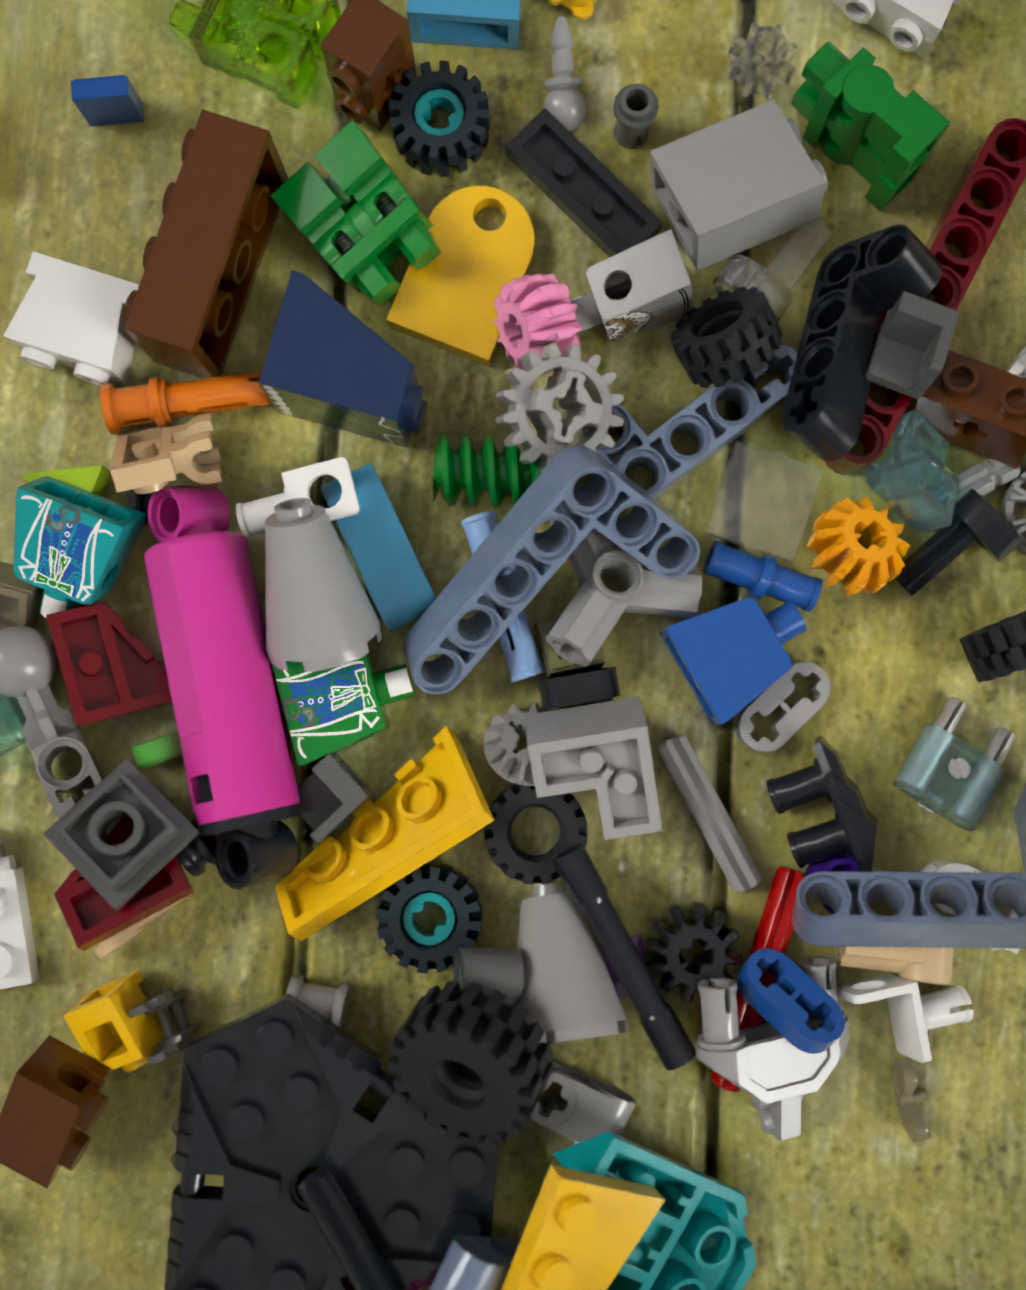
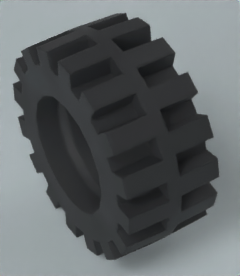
M745 286L737 287L733 293H730L729 290L720 292L719 296L713 300L711 297L702 301L703 305L701 307H693L686 313L687 319H680L675 325L677 330L672 331L671 334L673 348L691 382L695 385L699 383L700 387L708 388L712 383L715 388L725 386L727 380L732 379L733 383L742 380L743 374L748 371L752 374L761 369L759 364L762 361L769 362L775 356L773 350L780 348L782 344L780 338L783 337L777 318L764 292H760L756 287H751L747 291Z
M514 784L501 792L489 808L495 821L484 827L486 847L494 864L511 879H517L524 884L533 885V883H552L553 880L560 877L552 859L576 844L583 843L584 847L586 846L588 836L585 815L580 804L571 793L537 798L535 786ZM535 806L552 812L560 826L559 840L550 851L541 855L524 853L515 845L511 835L512 822L517 814L526 808Z

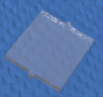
M736 441L704 534L740 545L742 550L747 553L755 550L792 563L797 553L823 469L787 458L783 450H777L775 453Z

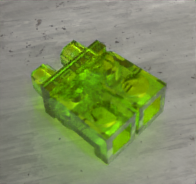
M181 0L176 2L169 17V25L177 38L195 48L203 65L214 70L219 68L230 76L246 79L277 94L280 102L299 110L319 69L317 59L320 61L324 59L320 44L341 16V11L337 0H204L201 7Z

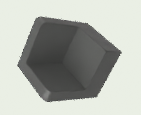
M904 291L882 323L866 372V379L919 400L944 367L960 312Z
M338 753L327 754L312 768L314 773L298 787L303 813L300 816L314 830L309 836L317 844L330 836L368 798L370 799L374 795V792Z

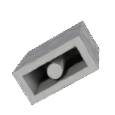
M774 99L650 151L651 189L696 270L712 265L820 218L823 195L828 188L825 170L817 159L811 160L802 145L801 134L797 124L792 118H785Z

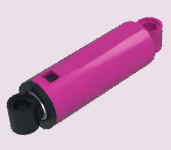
M164 486L163 489L153 492L149 500L148 523L152 534L160 543L146 550L144 562L196 827L199 831L198 837L223 833L218 838L214 851L218 873L229 887L243 889L285 877L292 873L298 859L297 843L290 828L278 820L298 816L303 813L275 674L266 650V629L248 540L242 534L227 531L230 522V508L226 496L220 489L214 486Z

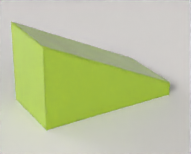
M98 465L28 472L23 474L21 480L29 483L41 477L49 476L104 497L112 476L108 468Z

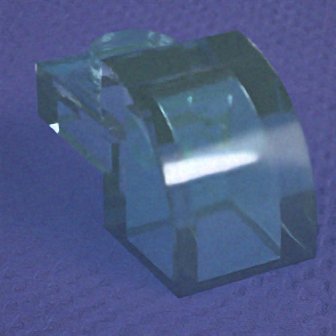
M917 409L902 415L893 433L888 459L868 466L867 479L870 488L908 526L917 530L929 531L952 524L960 479L945 465L949 443Z

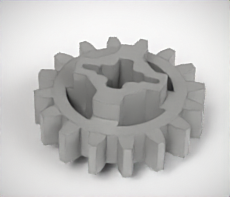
M557 343L542 347L541 357L535 351L524 354L520 358L525 371L517 367L507 370L504 376L513 385V388L497 392L496 394L497 400L508 405V412L495 418L496 424L510 425L513 431L504 440V444L506 447L521 444L524 447L519 459L523 464L533 463L540 457V472L546 468L561 450L567 447L568 443H573L574 433L582 428L589 429L584 438L576 445H584L597 453L595 447L604 450L611 449L616 444L612 437L607 434L608 428L623 426L624 420L612 414V406L623 402L624 396L621 394H610L607 387L617 376L614 372L600 375L596 371L601 360L598 354L589 356L581 361L580 345L577 344L565 347L562 355ZM554 370L553 376L548 377L544 389H530L534 381L541 374ZM559 399V407L567 410L566 418L561 419V412L553 409L554 400ZM527 416H528V418L530 419L531 423L533 424L534 428H535L536 431H537V434H536V435H535V433L532 431V429H531V427H530V425H529V422H528V420H527Z

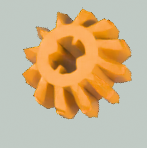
M868 496L857 500L855 503L846 497L844 500L836 502L829 511H824L815 520L812 527L814 534L809 538L806 548L818 555L813 560L811 569H824L828 574L826 587L841 582L846 596L857 594L861 590L869 595L870 593L878 592L887 584V581H892L901 573L902 568L905 566L902 558L906 556V552L911 545L898 537L902 533L905 524L892 523L887 518L889 506L876 511Z

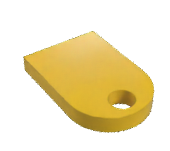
M470 186L452 192L442 199L431 212L428 219L433 226L429 230L435 238L441 253L426 267L419 270L409 263L386 322L388 327L490 367L499 345L497 341L500 336L497 326L493 323V319L498 316L494 307V299L500 296L502 285L511 283L513 279L528 274L534 256L535 238L533 225L527 211L513 196L494 187ZM492 207L500 210L506 219L501 227L488 231L481 229L475 223L476 214L484 208Z

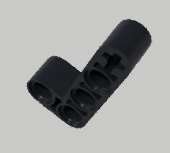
M906 225L890 226L837 247L824 259L818 270L782 413V424L784 429L823 461H834L843 457L857 442L871 386V381L866 379V372L882 323L886 319L887 311L894 307L904 291L924 298L934 289L941 278L942 264Z

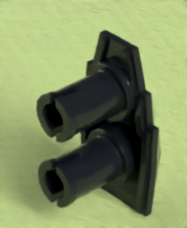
M819 736L815 739V744L813 745L817 758L813 759L814 765L775 779H768L766 785L769 796L778 814L826 797L829 802L833 801L836 819L787 834L790 849L799 868L848 851L850 856L855 857L860 872H872L877 818L867 809L858 786L847 776L837 751L823 736Z

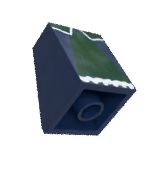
M292 270L258 384L281 414L407 448L411 432L420 434L428 405L427 401L422 400L424 387L418 384L413 364L305 274Z

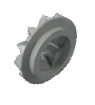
M537 702L530 708L521 709L512 704L507 713L501 716H493L491 725L484 734V753L487 762L500 777L514 784L535 786L528 747L526 749L522 748L518 754L517 751L520 746L519 735L527 738L525 717L528 714L545 712L540 709Z

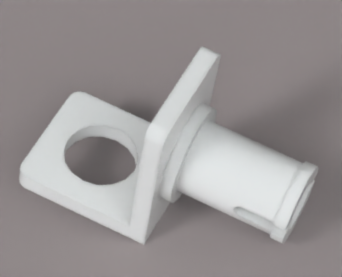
M344 457L282 472L285 486L284 493L236 504L237 520L243 535L247 539L254 537V535L265 533V520L275 513L274 507L278 503L294 498L310 499V487L321 476L335 477L339 480L342 487V495L336 505L324 508L330 521L353 516L360 512L350 465Z
M891 973L837 985L838 998L853 1004H863L887 998L897 1051L921 1063L932 1060L927 1035L928 1030L957 1023H968L973 1019V1009L960 1010L959 1008L962 1005L972 1004L967 991L961 985H954L947 989L920 994L918 982Z

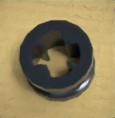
M194 818L189 822L197 829ZM215 834L202 837L197 835L177 854L180 863L191 875L197 877L204 873L207 863L216 865L214 851L218 839Z

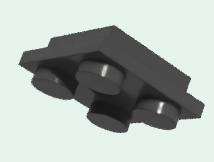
M126 758L43 834L110 906L118 911L199 834V831ZM118 818H132L134 830L131 837L121 845H107L105 834L108 826Z

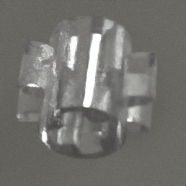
M753 22L747 36V41L741 37L733 38L728 54L734 60L730 62L726 76L727 79L737 78L738 84L743 89V97L749 94H764L768 100L772 98L777 82L789 85L796 69L789 62L792 61L798 46L797 43L787 42L785 35L781 32V25L759 27L756 22Z

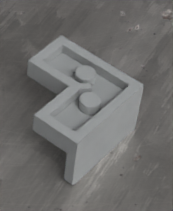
M640 696L533 713L525 717L527 747L537 798L596 789L604 840L662 831L648 727Z

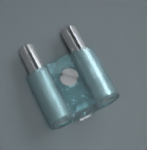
M950 697L933 725L926 724L896 775L893 785L917 801L918 805L927 811L935 812L962 829L973 831L1006 772L1001 764L1016 736L1012 731L1008 732V729L999 727L996 729L984 753H981L952 734L967 706L963 701L959 702L960 699Z

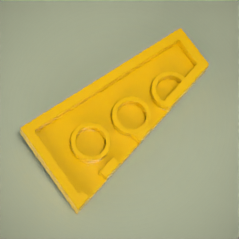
M447 725L432 738L436 745L420 761L416 763L411 758L394 774L398 781L375 803L368 798L352 814L355 818L350 827L337 839L328 836L294 868L291 874L287 875L275 886L289 935L299 941H303L495 821L458 736Z
M550 1165L501 1290H607L665 1199L653 1186Z

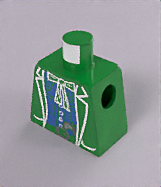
M370 652L362 658L345 665L313 672H304L302 662L286 661L288 671L278 669L272 664L298 766L316 763L329 753H338L389 729L390 724L385 705L415 697L414 686L407 664L376 672Z

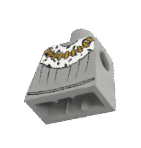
M672 229L590 266L585 270L592 291L570 299L571 304L578 305L575 315L576 320L582 325V329L576 334L604 324L610 341H617L688 317L686 313L693 308L692 286ZM626 296L623 299L616 300L619 297Z

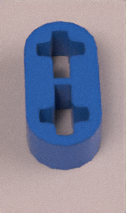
M770 948L759 949L741 967L737 977L740 994L748 1004L793 1046L802 1052L810 1054L822 1053L841 1036L845 1028V1017L841 1007L789 957L778 950ZM766 971L773 974L776 978L768 988L758 980ZM812 1013L817 1015L822 1021L815 1031L805 1024Z

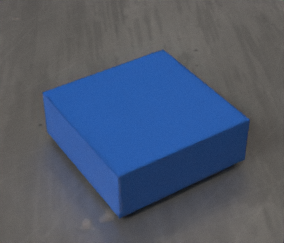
M117 75L71 81L72 101L90 126L144 122L143 102L127 76Z

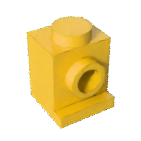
M139 970L94 988L63 1015L84 1054L111 1068V1071L121 1067L124 1073H128L148 1062L147 1057L155 1052L153 1047L165 1035L154 1013L149 1015L142 1013L130 1018L127 1012L146 1000L138 985L144 980Z

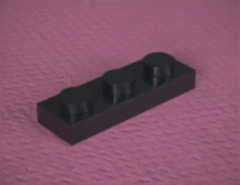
M546 108L506 145V156L609 257L653 238L661 231L663 223Z

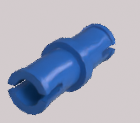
M717 540L713 542L703 567V574L712 575L748 589L749 596L762 599L765 595L784 603L790 601L807 612H811L817 603L823 580L818 577H811L777 564V559L774 556L765 553L760 558L723 545L722 542Z

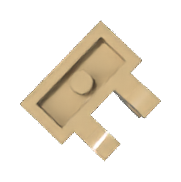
M211 413L193 417L185 424L175 426L172 423L162 428H158L157 425L122 431L121 434H118L110 467V473L117 493L132 489L137 494L156 492L167 486L169 481L176 480L177 474L183 472L189 479L200 484L221 482L222 471L219 462H222V453L219 444L213 445L210 432L213 430Z

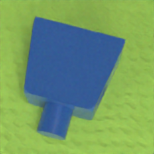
M751 596L675 623L659 634L711 724L722 725L793 667L792 661L782 644L807 631V626L801 613L792 602L789 601L764 615L757 601Z

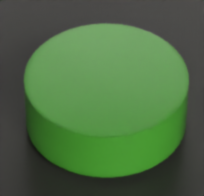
M178 730L131 747L137 766H141V768L182 755Z

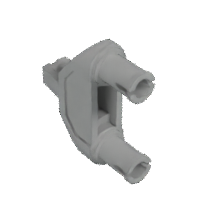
M825 956L809 957V962L808 959H800L798 961L799 968L838 1003L836 960ZM710 978L711 987L709 986V981H700L698 983V991L700 992L703 1033L698 1035V1040L695 1043L696 1059L750 1094L752 1105L759 1112L761 1129L764 1132L774 1135L775 1139L780 1141L801 1136V1099H804L805 1094L819 1090L847 1049L850 1033L848 1016L845 1015V1011L842 1010L845 1017V1028L841 1036L822 1053L810 1054L802 1052L793 1046L769 1022L739 1029L736 998L737 982L729 978ZM812 1013L805 1024L815 1031L822 1021L817 1015Z

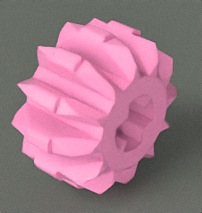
M538 273L515 278L511 283L502 285L500 296L494 299V307L498 316L493 319V323L497 326L500 334L497 342L503 343L508 362H515L516 367L524 371L525 369L522 366L520 357L528 352L535 351L541 357L542 347L557 343L562 355L565 347L573 344L580 345L576 335L582 329V325L576 320L575 315L578 305L571 304L567 285L559 284L553 273L545 275Z

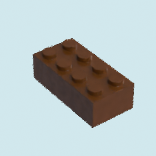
M202 109L195 129H189L184 137L181 151L182 167L176 183L171 182L164 193L162 202L164 217L157 237L152 236L146 244L143 254V267L145 270L138 290H133L126 300L123 319L125 323L124 330L157 364L200 378L222 376L280 207L271 195L289 178L269 130Z

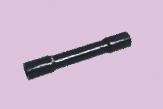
M579 843L562 851L552 859V862L576 906L586 916L638 1011L641 1025L666 1070L682 1067L696 1056V1050L674 1009L665 1001L608 897L607 887L583 843Z

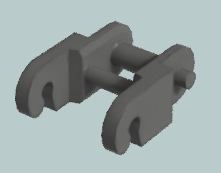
M170 988L127 1011L130 1018L142 1013L149 1015L154 1012L159 1017L167 1038L158 1044L159 1050L147 1057L150 1065L167 1059L169 1055L182 1050L192 1042L193 1037L191 1033L200 1028L198 1023L189 1025L179 999L186 995L184 990L174 994L173 989ZM166 1007L169 1008L175 1025L178 1029V1031L174 1032L169 1017L166 1013Z

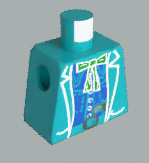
M44 476L19 486L16 493L13 572L19 580L44 589L40 614L46 617L48 614L77 608L78 603L91 605L110 593L115 587L141 531L146 514L49 476Z

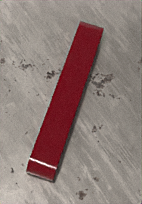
M1018 118L1005 119L994 127L972 155L925 245L942 264L941 278L930 292L936 297L940 305L957 311L1026 177L1025 120ZM996 149L1004 151L1006 154H1008L1011 161L1005 160L1001 156H999ZM971 196L980 198L985 203L987 210L976 206ZM945 243L958 247L963 254V259L951 255ZM871 382V386L880 387L887 393L889 406L877 405L868 395L858 437L864 445V455L858 457L848 452L843 457L834 461H825L826 465L835 473L854 475L878 459L885 450L912 397Z

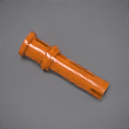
M262 370L167 383L166 379L153 377L149 378L148 384L114 388L109 383L102 384L100 387L102 414L111 435L121 434L122 429L125 427L156 423L158 428H162L174 423V418L274 404L258 384Z

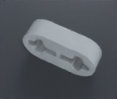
M806 661L795 663L788 672L744 707L737 715L734 726L736 737L740 743L749 750L756 752L775 751L783 746L828 700L831 684L824 669L815 663ZM793 675L798 678L809 675L812 677L814 682L809 688L814 695L812 700L806 697L798 698L790 706L784 702L795 689L794 683L790 680ZM777 708L781 714L770 725V729L774 733L772 739L758 737L754 740L750 735L755 727L750 720L751 716L755 714L759 717H765Z

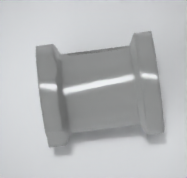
M300 975L291 977L286 994L289 993L336 1026L344 1029L351 997L350 984L341 983L338 988L306 983L304 977Z

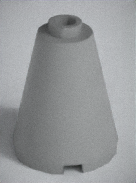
M294 498L278 503L274 507L275 513L265 520L266 650L270 663L278 669L288 671L286 661L302 662L304 672H313L339 667L362 658L369 653L368 641L374 637L379 644L382 639L380 621L325 509L319 505H311L308 498Z
M559 882L531 887L532 897L522 900L520 908L517 947L522 954L524 982L522 996L516 1005L519 1003L529 1011L525 1018L528 1025L538 1022L544 1030L539 1043H559L629 1032L625 1012L592 927L583 911L576 906L570 893L566 892L565 884Z

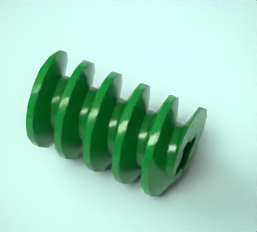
M441 432L434 454L433 501H435L439 489H442L446 503L449 506H455L461 491L465 490L470 506L477 507L484 491H488L493 508H500L506 493L509 492L515 505L541 474L540 457L533 463L523 464L519 461L521 453L518 445L508 447L505 445L502 452H497L492 435H486L480 450L474 451L470 435L463 434L457 450L451 449L447 433Z

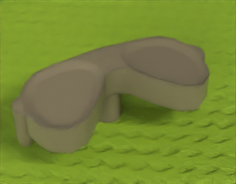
M905 1057L895 1061L892 1070L893 1086L903 1126L911 1139L917 1142L931 1138V1134L928 1132L926 1124L914 1104L928 1100V1093L925 1088L915 1090L917 1074L913 1064L916 1060Z

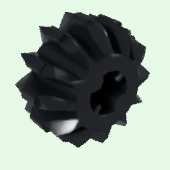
M693 901L688 918H685L684 912L678 904L675 903L669 906V913L674 921L670 926L660 918H653L651 925L662 935V938L644 939L642 946L645 951L658 955L650 959L646 966L651 975L664 974L659 983V988L663 993L669 994L680 985L681 999L685 1003H691L695 997L696 986H698L700 981H709V986L711 987L710 978H729L735 980L724 969L725 964L734 966L742 964L743 956L739 952L726 949L735 944L740 939V935L734 928L721 930L726 919L724 913L716 909L705 919L704 905L699 901ZM696 939L705 952L704 955H694L692 964H688L680 953V949L690 948L692 940Z

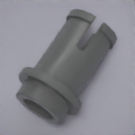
M643 84L628 85L621 89L615 97L613 109L617 121L614 127V137L618 144L624 148H635L637 136L639 146L643 145L648 138L649 125L652 124L657 116L658 99L654 92Z

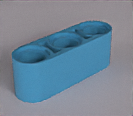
M372 462L351 471L360 512L335 521L388 631L391 633L418 620L434 602L436 596ZM334 479L320 486L329 508L336 505L342 495L341 484L339 480Z

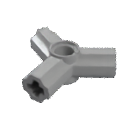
M551 520L550 526H552L555 520ZM593 528L568 557L582 585L547 635L545 641L551 645L557 655L569 663L588 667L623 612L680 618L694 617L698 612V605L702 595V575L699 574L698 567H694L685 576L676 579H665L658 576ZM601 577H611L618 581L623 592H612L607 589L602 583Z

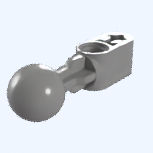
M25 625L9 626L0 630V694L16 698L26 719L22 734L35 761L38 777L59 820L79 802L73 796L64 801L63 793L80 791L92 781L96 786L104 777L93 753L88 748L80 728L76 727L72 710L59 706L50 686L58 669V658L53 642L47 635L36 628ZM66 750L79 752L82 758V767L77 776L67 781L57 780L51 768L54 758ZM92 789L83 790L84 795L89 793ZM119 818L108 826L106 830L107 835L117 825Z

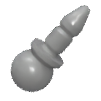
M559 16L556 19L551 38V48L554 50L552 54V73L555 75V78L544 80L545 88L549 93L544 100L543 109L546 108L570 132L579 127L586 115V103L583 95L578 91L583 85V78L572 77L574 72V53L571 51L573 37L567 19L564 16Z

